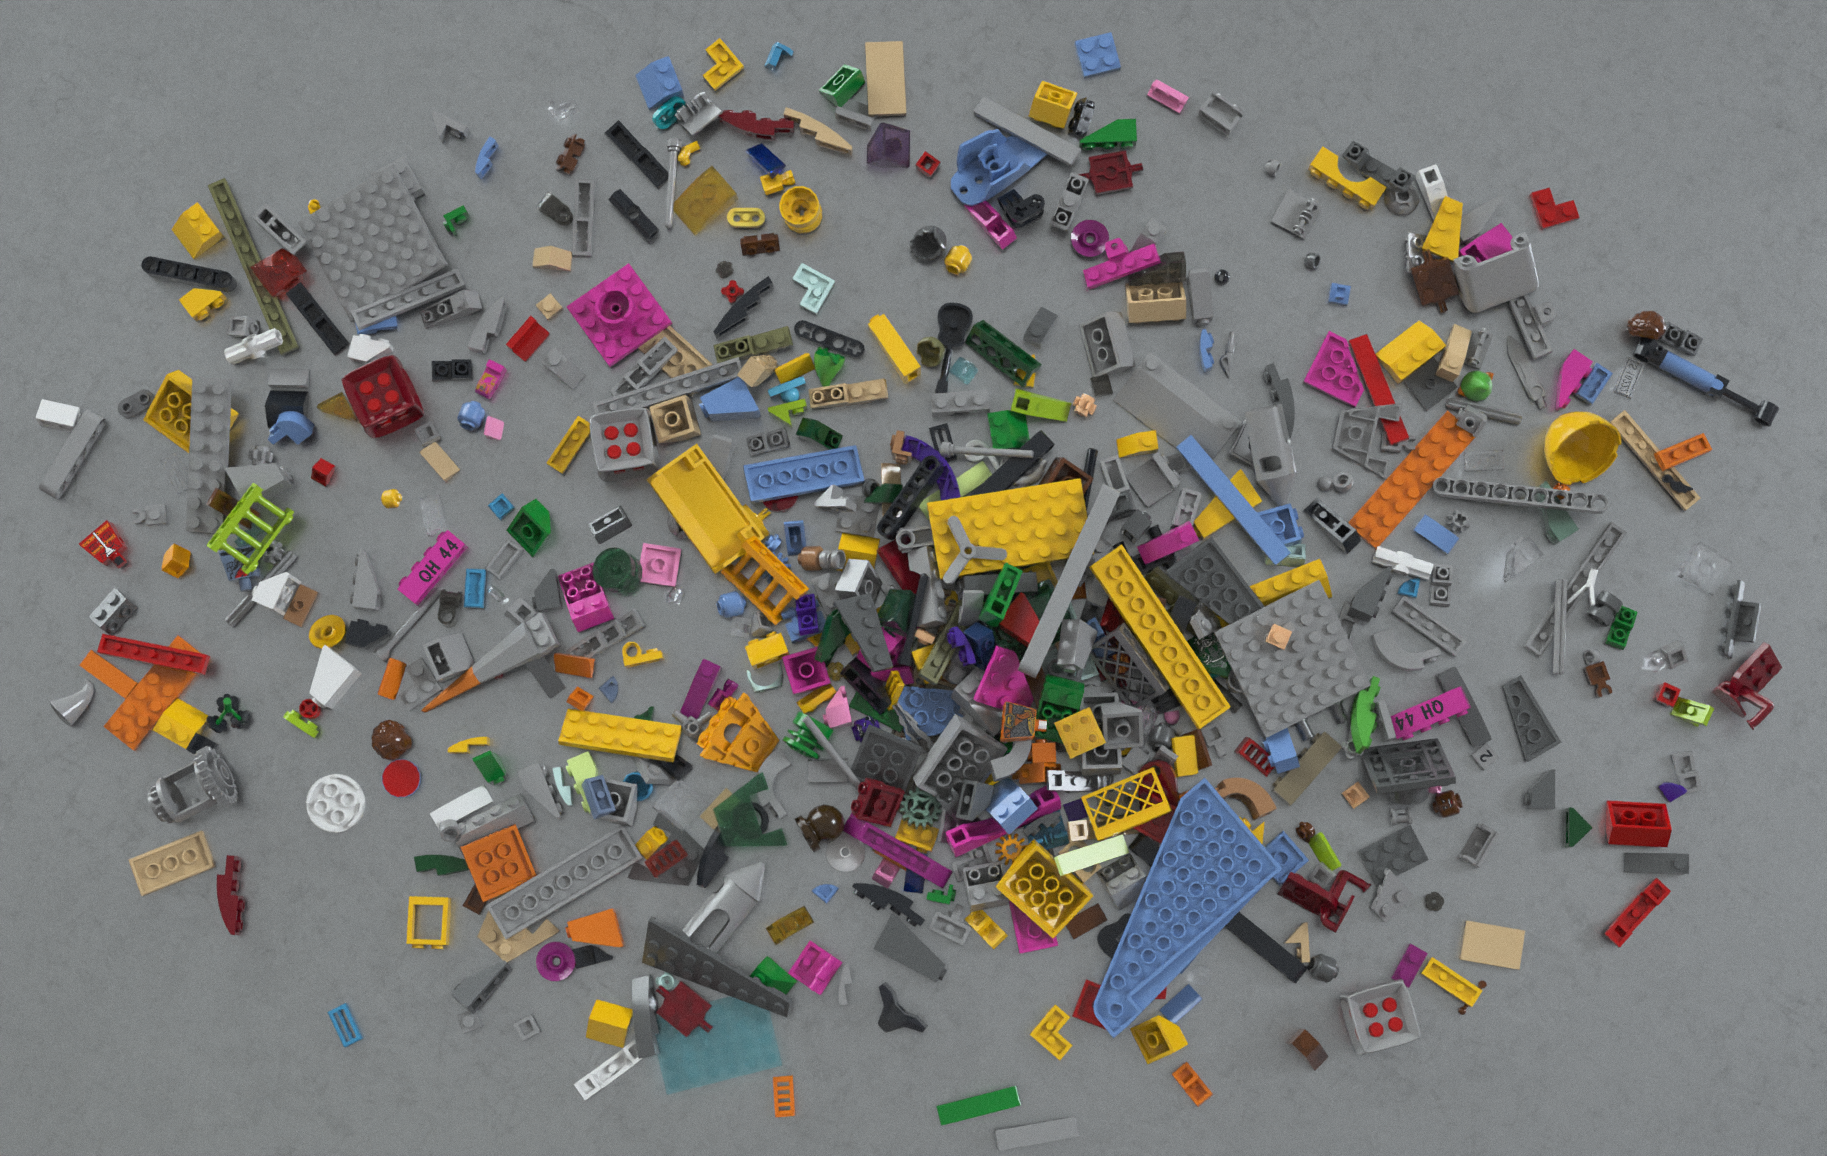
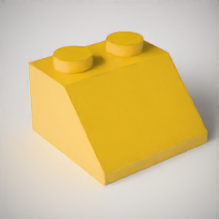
M1042 81L1034 96L1028 116L1036 121H1043L1051 124L1053 127L1064 129L1078 93Z
M198 202L184 211L171 229L193 259H196L225 238Z
M776 631L767 634L763 640L759 641L758 638L751 640L745 646L754 670L780 661L782 657L790 655L782 634H777Z
M177 698L162 713L153 731L186 749L195 733L202 735L208 725L206 721L208 715Z

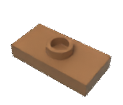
M300 584L283 619L302 627L319 593Z

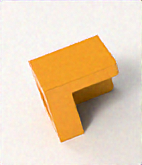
M174 543L163 556L161 570L179 578L189 568L191 552Z

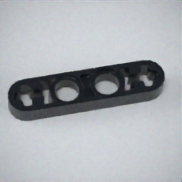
M804 320L798 321L794 326L795 335L802 340L828 348L853 359H860L864 355V345L858 340ZM803 325H805L806 330L810 332L812 331V328H814V331L812 332V338H809L810 333L803 332V334H800V330L798 329V327L802 328ZM817 332H824L826 334L825 340H816L815 335ZM836 338H841L844 341V345L841 348L834 347L833 341ZM847 341L850 342V347L855 348L858 345L861 352L853 354V350L850 348L844 351L847 347Z

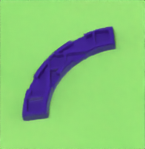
M906 435L902 451L912 453V458L920 463L925 457L932 455L943 464L944 471L937 480L941 500L960 498V489L956 476L944 457L924 441ZM936 463L930 466V470L935 468Z

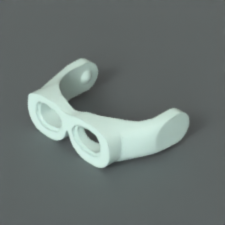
M781 663L778 664V679L769 686L755 684L751 680L750 671L747 670L748 681L754 693L782 687L783 672Z

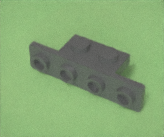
M1737 580L1736 585L1732 589L1734 600L1733 604L1731 603L1729 606V615L1731 617L1725 629L1727 640L1722 645V652L1729 659H1732L1735 640L1755 643L1761 610L1760 603L1742 601L1745 583L1742 580Z

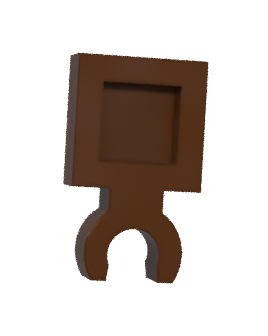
M1604 661L1584 668L1590 686H1597L1596 695L1598 698L1602 697V688L1607 690L1608 695L1612 693V688L1605 682L1610 680V676Z

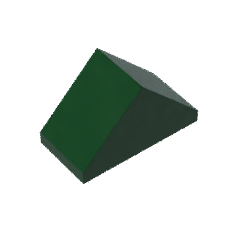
M1572 807L1565 809V848L1574 847L1593 828Z

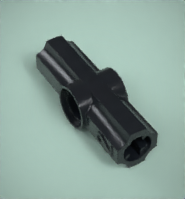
M621 189L615 191L608 199L626 218L627 222L647 241L654 238L659 232V229L641 211L640 207L635 205ZM632 212L639 213L636 218L632 219L629 217Z

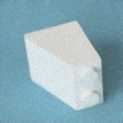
M326 645L322 648L309 694L313 696L312 701L324 709L326 707L333 709L362 673Z

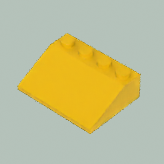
M176 370L166 374L143 420L189 453L192 379L180 370ZM232 408L230 416V429L233 426L239 414Z
M1035 839L1019 854L995 886L1052 938L1093 897L1091 890L1074 874L1068 873L1060 876L1054 856Z

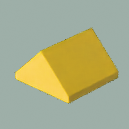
M842 533L838 550H843L845 553L846 563L848 559L869 560L875 570L878 555L876 550L879 548L880 539Z
M596 999L588 1020L586 1038L624 1048L633 1017L632 1009Z

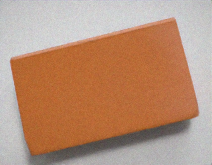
M554 653L555 672L592 678L594 658Z
M389 658L378 695L391 700L396 699L405 667L407 666L406 663Z

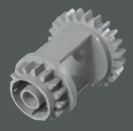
M205 746L196 751L194 761L157 779L156 784L151 786L152 788L149 789L151 792L148 793L149 805L160 821H167L168 824L175 821L183 822L216 804L227 807L237 802L238 792L236 791L237 786L234 784L235 779H233L228 765L224 762V759L220 758L219 753L216 754L215 749ZM195 771L197 779L208 798L202 801L195 798L191 800L192 806L187 808L184 798L174 782Z

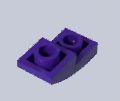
M807 594L797 600L795 599L800 636L819 633L815 594Z
M957 626L948 629V642L952 645V649L960 647L959 659L963 662V666L975 664L976 660L973 650L963 632Z

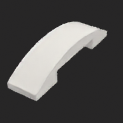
M633 1040L574 1084L585 1101L643 1059H639L636 1040Z

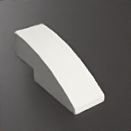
M482 785L430 813L439 829V825L443 821L448 819L455 820L456 822L462 821L494 801L486 787Z

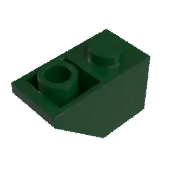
M804 417L795 434L805 441L826 450L837 449L843 437L842 434L820 421Z

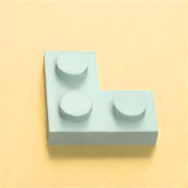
M801 263L792 279L808 289L800 306L817 315L835 284V280Z

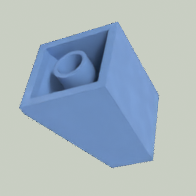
M740 377L700 397L702 403L699 406L705 418L710 417L712 422L758 419L761 417L753 397Z

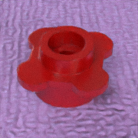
M731 280L729 285L721 289V293L726 295L730 303H734L744 294V290L737 285L735 280Z

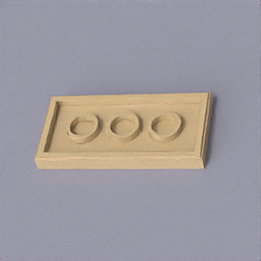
M903 41L865 42L868 117L906 116Z
M671 326L637 348L645 355L662 338L666 337L678 349L677 353L661 369L670 378L713 365ZM698 391L688 395L693 398Z
M203 831L196 832L128 860L141 896L148 895L216 867Z

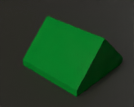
M844 64L818 91L836 107H842L865 84V80L860 69Z

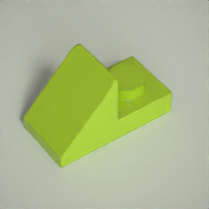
M805 399L768 407L770 416L792 428L789 414L800 415L804 413V410H808Z
M1678 697L1671 715L1696 727L1699 724L1707 726L1714 708L1710 705Z

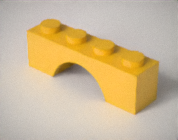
M1322 146L1308 168L1310 174L1317 179L1325 180L1329 187L1339 189L1346 198H1353L1359 202L1358 204L1362 208L1372 211L1387 187L1372 177L1362 182L1347 180L1338 169L1339 156Z

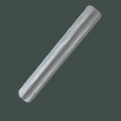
M1451 397L1447 399L1446 407L1459 411L1461 408L1465 409L1468 404L1487 415V418L1517 425L1522 420V415L1519 413Z

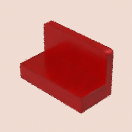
M530 315L506 345L524 362H527L550 333Z

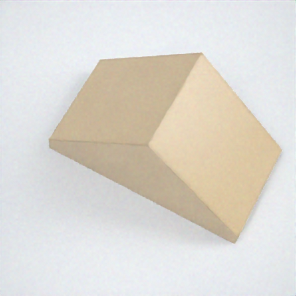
M554 246L534 249L533 268L571 271L572 252Z

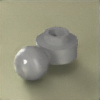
M1340 472L1333 479L1323 476L1317 482L1318 488L1321 491H1329L1332 487H1335L1340 492H1346L1354 484L1352 476L1348 472Z

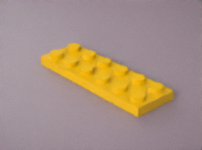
M568 708L558 742L559 745L674 762L682 726L589 711L582 712L581 710Z

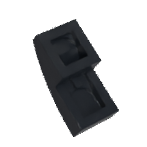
M676 750L674 762L656 760L678 781L692 770V765L678 755V750Z

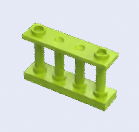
M255 483L251 484L207 544L213 551L224 550L244 564L241 570L247 575L257 568L258 560L284 525H288L292 521L294 513L288 507L285 511H282L264 498L261 493L263 489ZM258 502L279 517L273 527L250 512L251 509L249 508L253 503ZM242 518L248 519L267 533L261 543L239 528L238 523ZM230 534L237 535L256 549L250 558H247L227 544L226 539Z

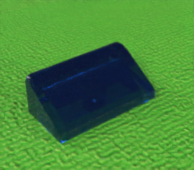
M762 143L746 150L748 157L772 179L786 167Z

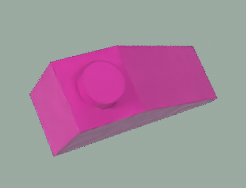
M1188 521L1137 546V549L1144 563L1148 564L1199 541L1191 523Z

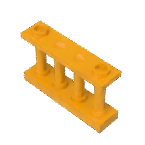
M752 536L742 544L741 547L746 550V553L735 566L730 564L722 569L721 573L770 622L777 625L783 621L782 610L792 598L799 599L808 592L809 588L757 537ZM753 557L760 566L747 579L740 571ZM767 571L774 579L761 593L754 584ZM781 584L787 590V593L775 606L768 597Z

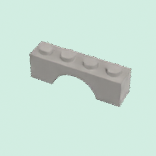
M924 546L908 552L910 571L920 575L923 573L928 575L917 626L931 629L947 624L942 580L939 577L935 548Z

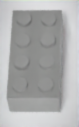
M1118 693L1083 694L1080 711L1090 707L1101 732L1100 704L1119 702ZM1100 745L1081 754L1082 775L1121 774V748L1104 750V745Z

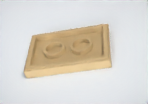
M1466 920L1460 960L1520 970L1525 931Z

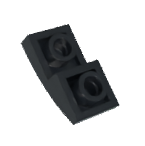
M471 359L431 362L432 381H455L472 378Z

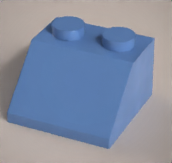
M669 56L651 62L635 75L649 110L665 104L674 96L684 97Z

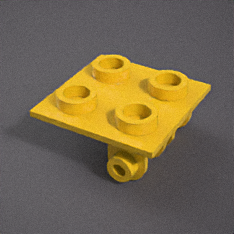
M1090 707L1054 723L1070 759L1106 743Z

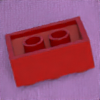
M1607 801L1606 835L1608 844L1668 848L1672 828L1666 804Z

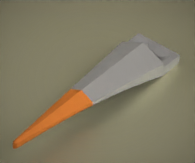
M540 612L526 623L520 624L421 711L428 712L483 682L545 656L560 644L545 614Z

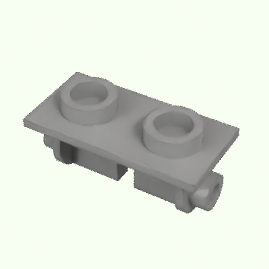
M1484 327L1482 330L1475 328L1467 349L1464 364L1481 369L1494 335L1489 333V329Z

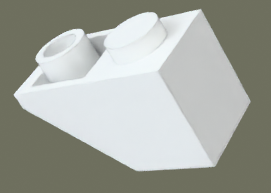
M365 334L353 335L347 357L353 362L367 364L376 358L380 359L393 352V346L389 344L388 340L378 338L377 341L372 340L370 336Z

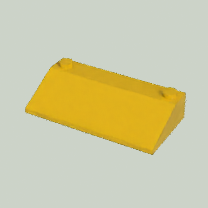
M697 443L646 479L715 574L746 552L741 547L746 540L752 536L757 537L760 541L765 538Z

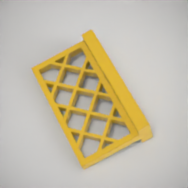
M1154 767L1081 797L1098 841L1173 812ZM1152 773L1154 778L1152 787L1141 784L1143 777ZM1130 781L1137 784L1133 795L1123 791L1125 784ZM1140 786L1150 789L1146 800L1136 797ZM1114 789L1119 791L1115 803L1105 799L1108 790ZM1153 791L1159 793L1163 802L1156 805L1148 801ZM1122 793L1132 797L1128 808L1117 804ZM1094 796L1101 799L1097 810L1089 807L1087 799ZM1134 799L1145 802L1143 809L1139 812L1130 809ZM1103 801L1114 804L1110 815L1100 812ZM1116 806L1127 810L1124 818L1116 819L1112 817ZM1098 813L1109 817L1106 825L1098 828L1095 822Z

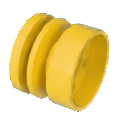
M795 186L788 189L782 195L779 202V210L786 226L791 231L806 234L814 231L820 225L822 208L816 194L811 189L804 186Z

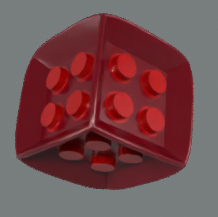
M395 355L372 361L351 371L341 379L352 409L363 426L365 433L370 438L374 439L393 433L414 423L425 415L417 392L401 361Z

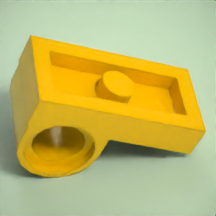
M635 642L626 643L622 649L624 666L626 668L664 660L661 650L658 651L657 648L646 650V654H643L641 647ZM631 647L637 648V654L633 657L628 656V650Z

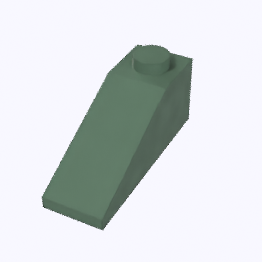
M1547 481L1539 486L1540 488L1552 489ZM1541 494V502H1543L1545 496ZM1556 496L1554 498L1555 503L1562 504ZM1542 508L1544 525L1547 531L1546 535L1551 542L1554 541L1557 544L1579 530L1567 511Z

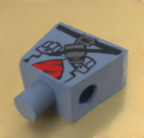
M251 545L235 548L247 558H250L256 550ZM219 551L228 580L232 583L239 582L240 592L252 590L251 580L260 577V559L258 560L257 568L247 575L241 570L244 564L227 552Z

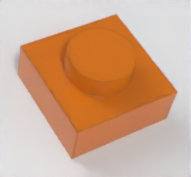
M577 686L566 702L583 712L592 702L594 696Z

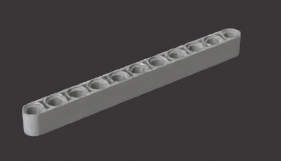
M1105 484L1102 485L1018 667V671L1036 678L1121 493L1120 491Z

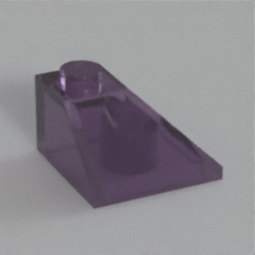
M884 122L880 123L867 144V164L883 168L910 167V130Z

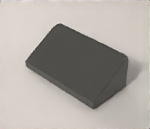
M621 505L587 524L598 544L604 543L632 526Z

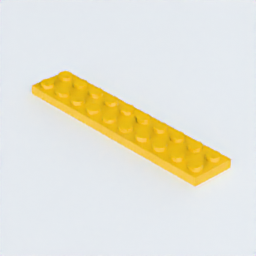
M1122 545L1118 546L1089 566L1129 628L1169 684L1197 729H1201L1228 710L1231 706Z

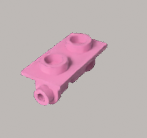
M1157 79L1152 83L1151 89L1147 96L1179 114L1189 99L1188 96Z

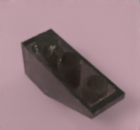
M1184 252L1164 253L1159 256L1161 263L1127 275L1129 286L1158 285L1161 283L1186 281V259Z

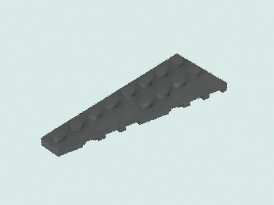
M1211 536L1165 571L1169 577L1228 624L1265 607Z
M651 916L647 926L642 963L788 1017L793 998L774 987L771 988L763 985L759 978L755 976L751 978L744 974L742 968H734L726 963L727 960L703 945H695L686 935H683V937L672 931V927L661 925L655 921V917Z

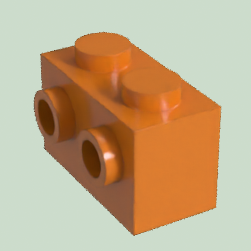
M1046 739L1035 740V743L1031 744L1027 760L1031 761V763H1056V743H1047Z

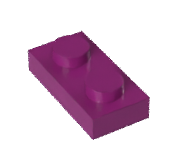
M1410 943L1391 979H1402L1405 986L1409 988L1428 953Z

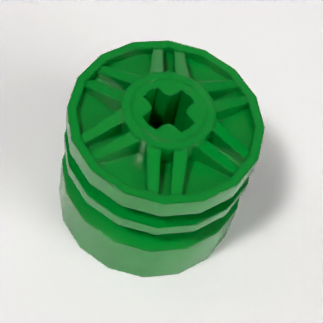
M798 711L792 722L799 728L798 731L788 729L787 732L794 736L792 740L784 736L782 741L795 752L805 757L819 760L820 755L813 750L817 749L823 752L824 748L818 744L816 737L802 721L808 715ZM810 717L829 741L834 730Z

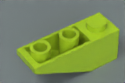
M1016 389L1011 411L1067 422L1072 403Z

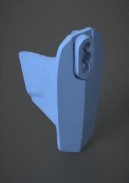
M998 129L988 130L960 144L956 163L958 170L951 178V190L962 204L968 206L977 205L994 197L1010 186L1048 154L1013 135L1005 137Z

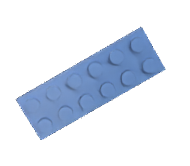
M856 445L743 465L751 504L824 491L832 485L840 488L864 483Z

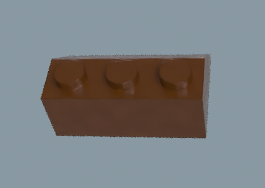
M1055 457L1039 485L1080 478L1084 495L1094 478L1064 457Z

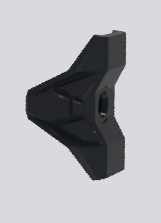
M886 982L879 986L884 1005L878 1021L879 1027L886 1033L903 1027L923 1033L928 1025L918 1015L907 1012L899 1004L896 992Z

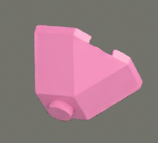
M840 686L826 707V714L823 715L824 724L826 726L829 725L831 729L853 725L845 686Z

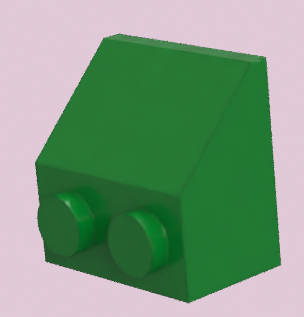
M1011 410L987 413L992 448L1019 450L1030 440L1026 414Z

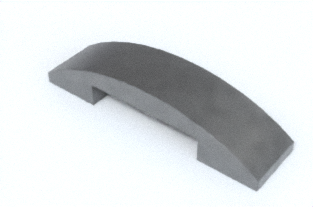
M1065 770L1046 771L1048 791H1096L1114 783L1113 775H1082L1081 771Z

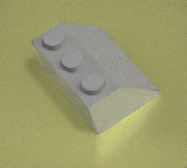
M1105 312L1079 324L1093 379L1121 373L1136 366L1122 312Z

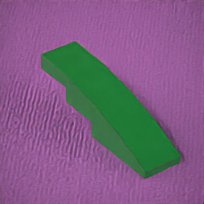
M1012 1086L936 1107L942 1126L1020 1106L1021 1102L1017 1086Z

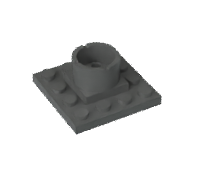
M1438 738L1369 747L1361 755L1376 793L1389 794L1390 798L1399 804L1411 805L1412 803H1421L1428 798L1430 787L1456 784V776Z

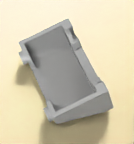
M1525 232L1511 239V251L1477 263L1476 259L1470 255L1454 259V278L1459 296L1469 311L1481 312L1531 293L1538 288L1539 279L1531 243Z

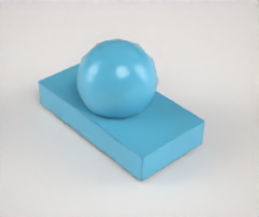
M801 376L770 388L767 391L770 397L781 393L780 396L784 403L799 400L800 396L799 391L795 387L806 382L804 377Z

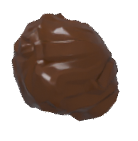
M1643 311L1628 320L1627 329L1631 337L1658 340L1664 335L1666 324L1664 318L1655 311Z
M385 720L373 729L371 736L372 747L382 759L395 760L405 751L411 749V737L404 731V726L397 721Z

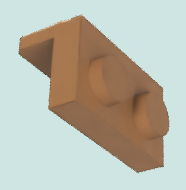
M897 430L896 435H892L890 443L892 458L898 464L907 465V463H912V453L902 451L905 432Z

